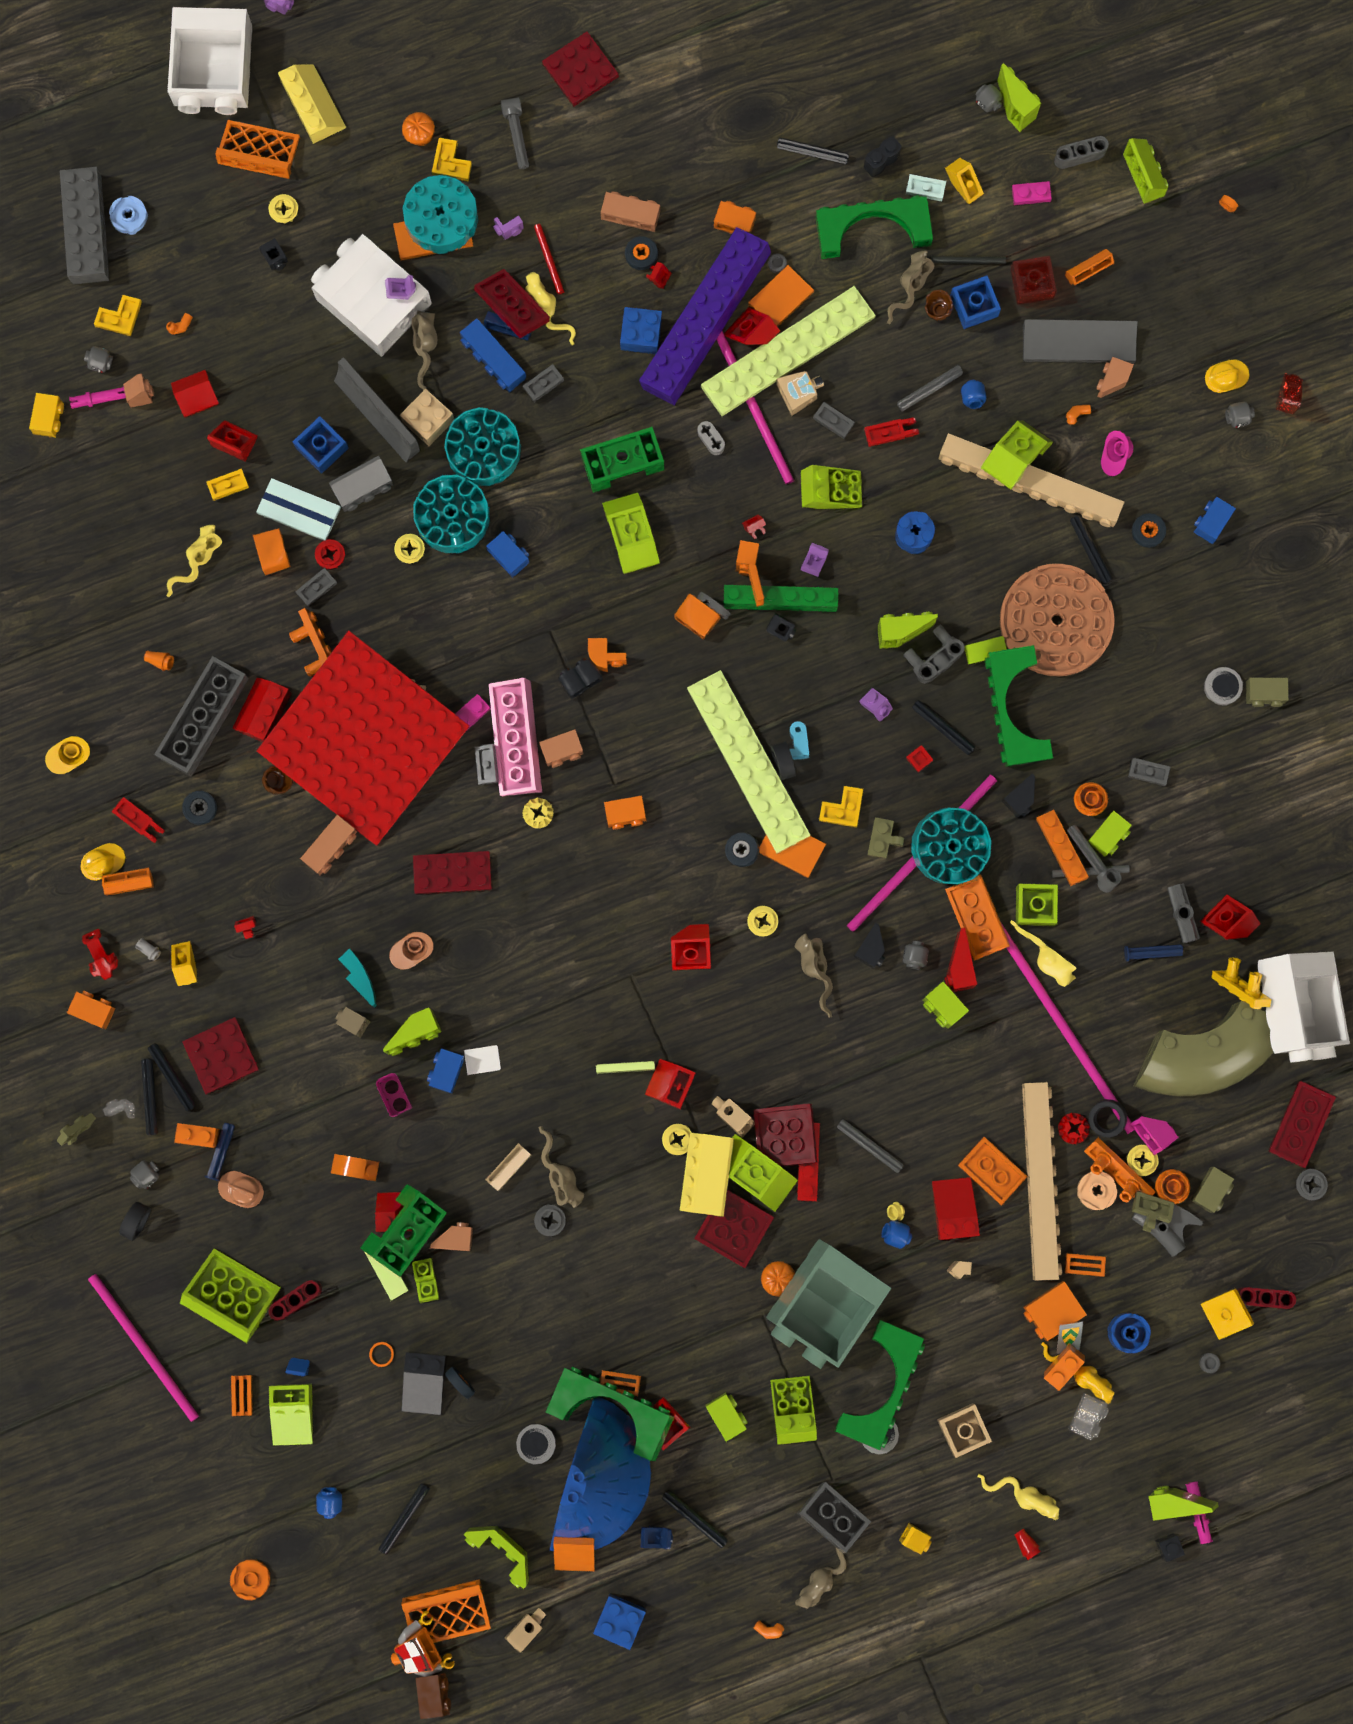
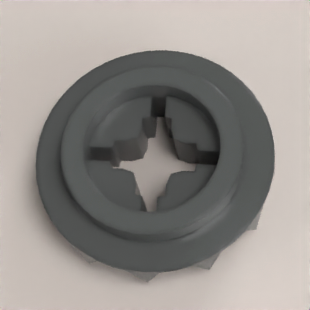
M1307 1169L1301 1172L1296 1179V1189L1300 1196L1307 1200L1320 1199L1327 1191V1179L1322 1172L1316 1169ZM1313 1179V1183L1319 1187L1312 1188L1309 1193V1186L1304 1182H1310Z
M555 1205L541 1207L534 1218L536 1229L545 1236L559 1234L563 1230L566 1221L563 1211ZM553 1212V1219L556 1220L558 1224L552 1223L551 1226H549V1229H547V1222L543 1220L542 1217L549 1218V1216Z

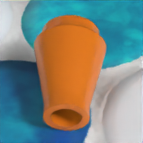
M147 651L144 661L165 671L171 670L173 667L174 656L166 652Z

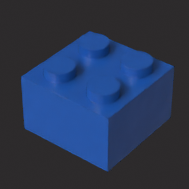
M988 276L952 288L950 296L963 329L999 317L1001 308Z
M625 307L620 340L621 350L656 354L659 348L662 311Z
M320 416L293 441L295 448L321 474L349 449L346 442Z
M609 1593L593 1634L630 1650L646 1609Z

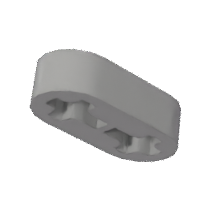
M708 421L701 422L698 426L699 438L711 454H721L725 449L723 438L712 423ZM703 427H705L706 429L710 428V437L707 435V433L702 434ZM712 440H714L716 444L721 443L720 449L712 448Z

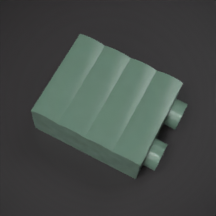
M819 1239L768 1313L766 1318L776 1325L770 1335L789 1348L795 1339L806 1345L807 1348L801 1356L822 1369L826 1361L839 1368L891 1288L835 1248Z

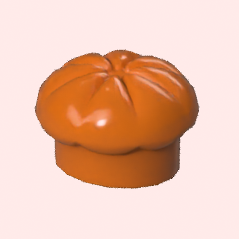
M416 112L406 117L402 125V134L408 142L424 146L433 138L435 125L430 116L422 112Z
M1094 782L1084 783L1075 791L1074 804L1082 814L1096 816L1106 809L1108 795L1101 785Z
M1175 1169L1166 1170L1156 1180V1194L1160 1199L1173 1202L1174 1205L1179 1204L1188 1197L1190 1182L1181 1171Z
M772 1262L762 1272V1286L770 1295L780 1297L788 1283L793 1279L795 1271L785 1262Z

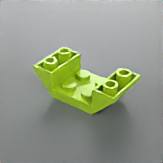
M1023 420L1017 421L995 445L981 466V469L1009 489H1012L1022 478L1026 468L1039 454L1043 455L1052 445L1053 441Z
M635 493L602 503L616 545L623 574L660 564L653 535L639 494Z
M735 1134L732 1137L734 1140L729 1178L775 1212L798 1180Z
M498 1526L473 1527L466 1531L464 1534L466 1537L465 1541L474 1548L476 1546L479 1548L490 1536L492 1538L491 1543L498 1549L502 1547L507 1552L505 1555L511 1561H518V1564L509 1574L511 1577L510 1582L517 1588L521 1586L524 1589L529 1582L527 1552Z

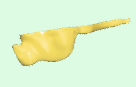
M531 272L526 276L528 285L525 287V291L550 316V322L545 324L546 327L551 330L570 331L571 337L569 342L573 346L575 344L573 339L576 335L574 327L569 324H553L551 322V317L555 313L556 298L545 290L543 283L540 281L539 274Z
M206 525L200 528L199 538L186 550V556L192 572L187 577L174 576L168 580V597L173 594L172 585L175 582L189 583L196 580L199 573L198 566L206 564L210 560L213 551L222 544L221 538L215 534V525Z
M1010 921L1017 932L1040 947L1037 964L1042 972L1054 977L1057 983L1064 987L1076 979L1072 975V972L1077 969L1074 965L1046 946L1039 938L1020 928L1014 921Z
M978 1474L977 1477L981 1478L982 1487L986 1491H996L1006 1483H1011L1014 1486V1495L1021 1508L1027 1510L1035 1509L1043 1516L1053 1520L1059 1519V1508L1056 1506V1500L1050 1496L1040 1494L1037 1488L1030 1486L1021 1489L1018 1480L1011 1476L1004 1477L995 1485L989 1486L985 1482V1477Z

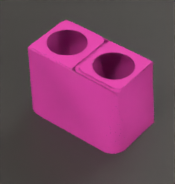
M390 1073L377 1080V1089L390 1116L395 1117L412 1109L396 1074ZM390 1080L396 1081L399 1086L398 1091L394 1094H389L385 1090V1085ZM403 1098L407 1103L405 1110L396 1111L393 1107L394 1100Z

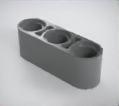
M1097 136L1061 146L1057 150L1054 163L1058 168L1065 169L1101 159L1106 154L1109 145L1108 140L1103 136ZM1099 145V146H1101L1103 149H1102V150H1098V149H1096L1095 146ZM1082 150L1085 154L1081 155L1077 151ZM1060 155H1065L1068 159H1061Z

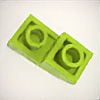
M1004 636L964 646L968 664L984 661L989 652L1007 650Z
M432 1259L412 1262L419 1302L439 1300Z

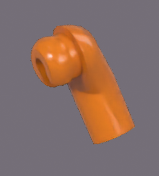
M184 313L180 322H169L166 329L173 335L183 333L187 330L193 317Z
M1090 405L1073 406L1066 414L1067 423L1075 424L1079 415L1091 414Z
M760 1620L753 1627L766 1639L779 1638L784 1631V1627L780 1623H777L774 1627H767Z

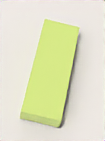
M653 1061L599 1064L596 1066L597 1074L655 1070V1063Z
M365 1252L390 1300L409 1291L402 1277L388 1270Z

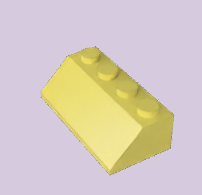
M292 65L278 72L281 83L313 144L346 128L314 65Z
M690 1133L680 1211L724 1217L734 1138Z

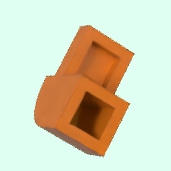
M588 638L589 658L598 670L608 672V664H611L612 667H622L623 664H627L626 653H608L607 638Z
M334 1154L331 1173L376 1181L379 1162Z

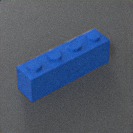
M477 318L460 332V341L466 349L470 348L474 352L472 353L474 358L478 362L482 361L484 363L487 373L490 376L494 375L498 379L496 382L503 390L506 388L510 393L526 379L523 369Z

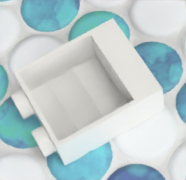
M173 7L168 93L174 106H178L180 112L197 114L200 112V107H215L217 113L233 115L237 113V108H248L252 23L247 9Z
M362 234L356 242L352 238H348L341 244L337 251V256L340 258L331 268L325 264L317 269L311 279V282L315 284L312 290L319 303L382 357L410 328L412 318L417 315V311L425 312L432 302L429 292L414 278L413 282L416 284V290L408 300L387 298L385 280L387 278L405 279L409 274Z
M1334 952L1286 954L1258 960V972L1262 974V993L1271 999L1270 1007H1266V1018L1271 1030L1270 1041L1275 1054L1288 1052L1290 1063L1336 1057V1046L1350 1044Z

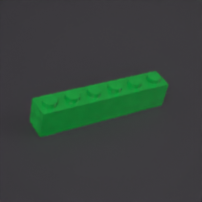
M724 585L725 609L837 612L838 588L761 586L764 604L757 607L752 586Z

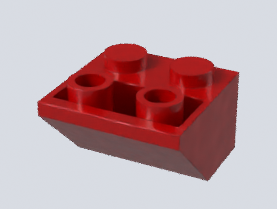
M660 1059L645 1095L681 1110L696 1073Z

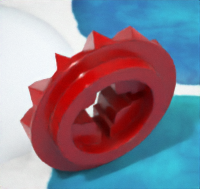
M324 540L316 547L315 559L322 568L330 570L338 568L343 563L345 551L338 541ZM327 548L328 550H330L331 553L335 552V554H333L334 561H332V559H330L329 557L325 558V556H327Z
M1069 1113L1060 1120L1058 1132L1065 1142L1078 1144L1087 1138L1090 1126L1087 1119L1081 1114ZM1070 1123H1072L1073 1125L1080 1123L1079 1127L1077 1128V1134L1075 1132L1068 1134L1069 1130L1071 1129Z

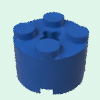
M914 511L905 514L899 520L896 528L895 539L898 546L910 554L924 552L933 540L935 533L934 523L924 512ZM912 530H915L916 532H918V535H915V533H912Z
M1119 1314L1112 1319L1108 1326L1109 1341L1121 1352L1138 1353L1145 1349L1149 1343L1151 1335L1150 1326L1143 1317L1137 1314ZM1127 1329L1133 1330V1332L1131 1333L1132 1337L1125 1335L1127 1333Z

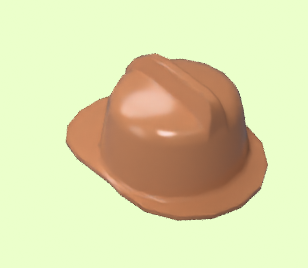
M423 932L409 933L392 946L389 955L390 961L396 968L409 969L431 955L433 941Z
M227 1172L218 1183L221 1197L240 1207H254L263 1198L264 1191L261 1183L241 1172Z

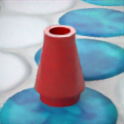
M1025 1529L1014 1534L1021 1553L1027 1560L1041 1552L1038 1548L1040 1546L1030 1537Z

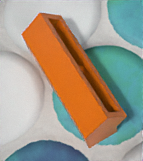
M1105 249L1068 270L1065 276L1071 285H1077L1114 264L1113 255Z
M150 868L102 876L104 895L107 896L154 887Z

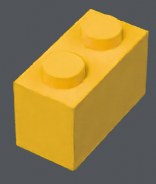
M36 393L29 427L33 434L56 438V433L60 431L61 426L59 421L60 414H63L64 403H62L59 396Z

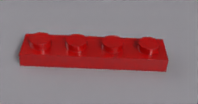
M814 1123L817 1163L798 1165V1201H817L820 1123Z

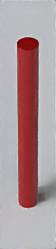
M536 224L534 229L558 295L562 294L564 289L541 224Z

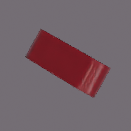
M309 1280L270 1306V1317L274 1320L285 1319L318 1297L322 1292L321 1284L316 1280ZM311 1283L317 1288L316 1293L313 1295L307 1291V1287ZM295 1294L300 1298V1303L297 1306L291 1303V1297ZM278 1305L284 1310L281 1317L276 1316L274 1313Z
M1241 1287L1237 1290L1241 1299L1244 1291L1249 1292L1250 1299L1247 1302L1242 1299L1243 1303L1249 1306L1290 1309L1296 1304V1297L1290 1291ZM1265 1292L1270 1296V1300L1266 1304L1261 1299ZM1284 1294L1288 1295L1289 1297V1303L1287 1305H1284L1281 1302V1298Z

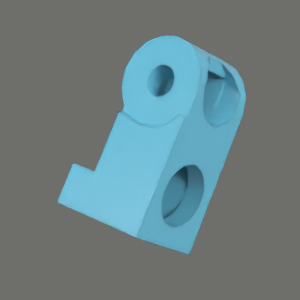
M794 722L790 726L789 731L794 749H789L792 759L809 758L806 726L802 722Z

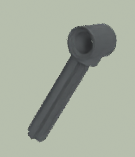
M517 97L501 100L503 117L509 121L518 168L526 169L529 167L519 119L522 114L520 99Z
M1076 825L1071 826L1067 832L1098 873L1097 884L1099 889L1105 893L1111 892L1122 879L1121 874L1116 869H1107Z

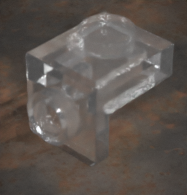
M117 1099L112 1100L106 1104V1108H103V1112L107 1117H111L125 1110L128 1118L132 1119L135 1117L134 1112H136L133 1103L131 1101L128 1102L127 1099L120 1101Z

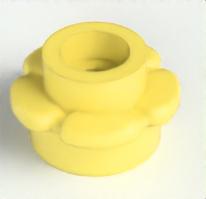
M893 1202V1205L887 1208L888 1217L891 1220L901 1221L905 1214L904 1207L899 1202Z

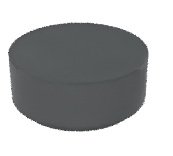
M773 254L769 258L768 267L773 273L779 274L787 266V260L782 254Z
M1206 1353L1201 1356L1199 1365L1204 1372L1214 1373L1220 1367V1360L1215 1354Z

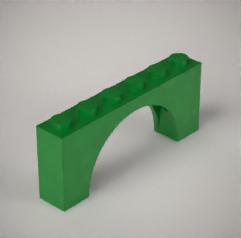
M917 195L910 199L895 198L893 201L886 202L885 200H878L869 204L860 202L853 206L843 204L836 208L822 207L816 210L815 217L821 259L840 257V243L846 231L856 222L870 217L887 218L899 224L909 235L913 248L932 245L933 235L927 196Z
M1034 645L989 652L987 658H985L986 669L990 670L988 684L989 688H993L994 694L991 695V702L993 707L996 706L997 714H994L995 725H999L1000 733H997L998 743L1002 744L1003 748L1000 756L1002 763H1005L1006 767L1053 759L1050 739L1039 740L1024 735L1012 724L1006 710V693L1012 679L1020 671L1037 665Z
M881 1320L878 1321L871 1339L883 1346L893 1361L896 1374L893 1392L888 1401L873 1413L862 1416L841 1413L834 1432L876 1450L886 1446L888 1441L886 1433L888 1428H893L896 1420L893 1417L896 1410L899 1411L902 1406L903 1399L900 1398L903 1391L907 1392L911 1381L908 1378L910 1373L914 1374L918 1362H915L917 1355H921L925 1348L924 1338Z
M573 1366L571 1369L564 1368L546 1413L568 1421L572 1413L584 1402L597 1397L612 1398L621 1403L634 1420L637 1438L633 1453L650 1461H656L674 1419V1416L669 1414L670 1410L661 1406L656 1409L652 1407V1402L643 1398L639 1401L634 1398L635 1394L626 1390L621 1393L617 1391V1386L607 1382L606 1385L599 1383L600 1379L590 1374L586 1377L582 1375V1370Z

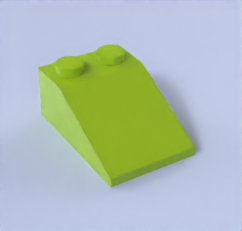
M1168 1485L1157 1487L1149 1496L1153 1521L1212 1513L1219 1507L1218 1502L1177 1488L1169 1489Z

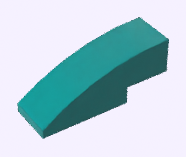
M348 949L338 959L351 972L346 979L375 1008L377 1006L376 996L369 975L358 957L351 949Z

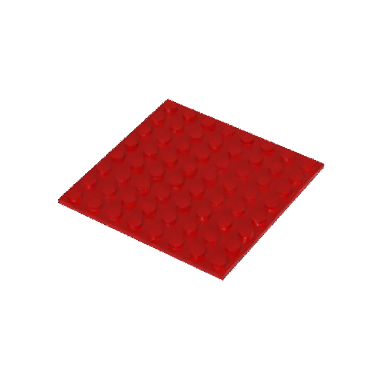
M348 631L257 749V752L377 846L470 725L351 631Z

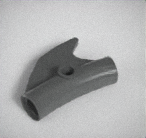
M1174 1205L1171 1222L1166 1223L1156 1219L1155 1228L1151 1229L1149 1233L1173 1257L1186 1248L1183 1240V1228L1188 1224L1202 1225L1203 1222L1187 1210ZM1134 1213L1132 1220L1143 1227L1146 1216ZM1160 1224H1162V1225L1164 1226V1230H1163V1231H1160V1230H1159V1225H1160Z

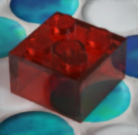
M1050 256L1013 261L1010 270L1017 305L1054 299L1056 285Z

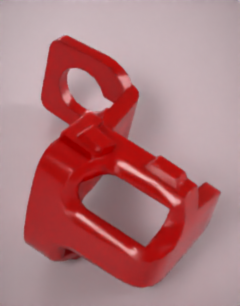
M99 929L83 935L82 942L87 945L94 959V962L89 964L91 974L94 977L101 976L104 980H107L113 976L112 971L118 967V958L114 953L106 954L99 940L102 936Z

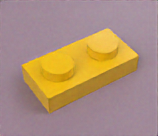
M242 469L206 482L214 501L249 488Z

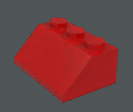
M257 678L233 729L264 742L277 725L292 693L289 689L279 684Z

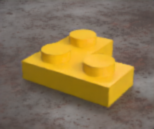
M439 138L432 175H445L458 180L469 181L472 162L455 159L457 141Z
M122 295L117 312L99 307L94 322L95 327L131 336L142 301Z
M844 786L841 804L822 801L819 821L857 828L863 789Z

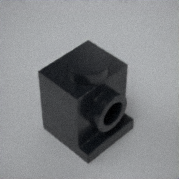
M275 238L259 247L271 270L276 269L279 271L286 266L285 263L288 260Z
M775 612L766 627V631L786 642L788 638L792 639L796 632L794 628L795 623ZM784 624L786 628L781 631L778 626Z

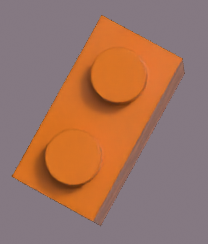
M721 201L714 219V228L733 234L736 227L751 234L756 220V212L749 207L742 208L736 206L735 203L730 201Z
M740 540L736 561V572H739L740 575L749 576L748 565H756L759 543Z
M642 796L604 802L608 828L612 827L613 830L621 829L626 824L639 826L643 824V821H646Z
M84 990L82 994L76 992L67 1013L106 1030L116 1009L110 1006L112 1002L102 998L100 1001L93 999V994Z
M177 1123L174 1143L216 1148L220 1129Z
M1069 1343L1045 1370L1044 1379L1060 1391L1084 1364L1085 1356Z

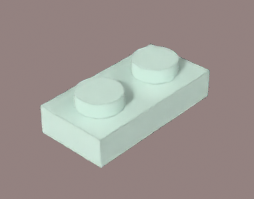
M910 174L906 194L927 196V199L942 201L946 181Z

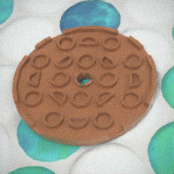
M1047 564L1024 573L1010 587L1000 611V629L1008 649L1034 645L1037 665L1028 669L1048 676H1068L1087 669L1104 653L1110 643L1114 630V610L1104 587L1096 578L1094 579L1085 573L1084 570L1071 565ZM1055 615L1060 616L1062 623L1054 624L1051 620L1052 617Z

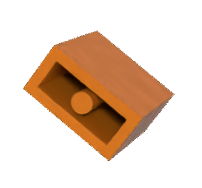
M1064 1281L1023 1307L1025 1309L1024 1316L1029 1323L1033 1321L1036 1326L1034 1331L1040 1339L1044 1338L1045 1341H1049L1059 1334L1060 1325L1076 1323L1087 1315Z

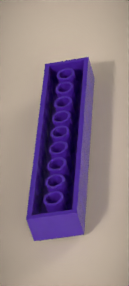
M736 227L640 378L639 382L643 390L675 406L770 256L771 250L768 242Z

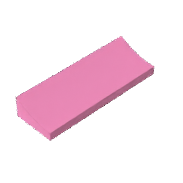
M526 678L489 684L500 796L542 792L531 681Z

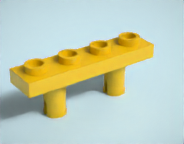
M1229 958L1227 970L1212 972V979L1217 981L1220 986L1227 988L1230 993L1238 996L1240 1000L1248 1003L1251 1008L1261 1009L1262 1007H1270L1271 999L1259 990L1262 974L1250 972L1248 983L1238 976L1240 959Z

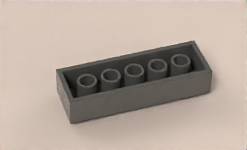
M97 167L60 170L67 277L72 284L109 281L101 174Z
M212 656L154 755L192 777L248 682L249 678L246 674Z

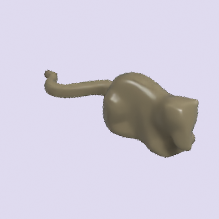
M920 251L911 255V265L900 278V283L908 294V298L905 303L897 302L888 307V324H891L893 321L892 313L894 309H908L913 305L914 292L919 291L923 287L927 276L933 271L935 265L932 260L927 258L928 251Z
M418 310L417 315L412 318V328L414 331L413 346L418 355L423 357L424 361L417 378L419 387L424 391L427 387L423 384V377L431 363L428 352L435 349L438 338L434 328L435 314Z
M804 934L796 941L795 948L801 953L803 972L809 977L823 980L825 991L821 995L819 1003L821 1009L830 1018L832 1013L826 1007V999L831 994L833 986L831 979L826 975L827 962L823 953L822 940L820 938L810 940L807 934Z
M540 1126V1133L544 1134L547 1139L541 1159L544 1166L550 1169L549 1180L555 1191L557 1204L564 1205L570 1203L575 1208L583 1201L584 1193L577 1189L576 1177L570 1167L550 1162L548 1154L552 1148L553 1138L550 1132L545 1131Z
M837 1548L836 1552L840 1559L839 1567L816 1569L810 1576L809 1585L801 1590L800 1598L795 1601L797 1606L806 1609L815 1606L820 1601L822 1594L832 1589V1575H838L845 1571L846 1559L844 1554Z

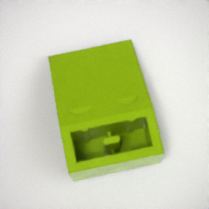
M1003 63L998 77V85L1003 95L1002 100L1007 119L1021 132L1037 118L1041 105L1040 99L1036 94H1032L1028 90L1024 81L1019 80L1015 76L1012 68L1007 67Z
M811 465L801 470L802 507L813 509L862 508L861 471Z
M923 612L921 615L914 616L913 613H905L900 617H895L893 614L884 615L883 618H880L878 624L879 649L900 647L933 627L938 614Z
M428 1007L412 1014L384 1047L383 1051L388 1055L395 1056L402 1053V1049L405 1047H410L411 1049L420 1045V1041L424 1039L430 1041L437 1038L438 1033L442 1031L433 1010Z
M810 1376L770 1380L777 1444L816 1441L817 1430Z
M312 1384L269 1386V1409L273 1445L313 1444Z

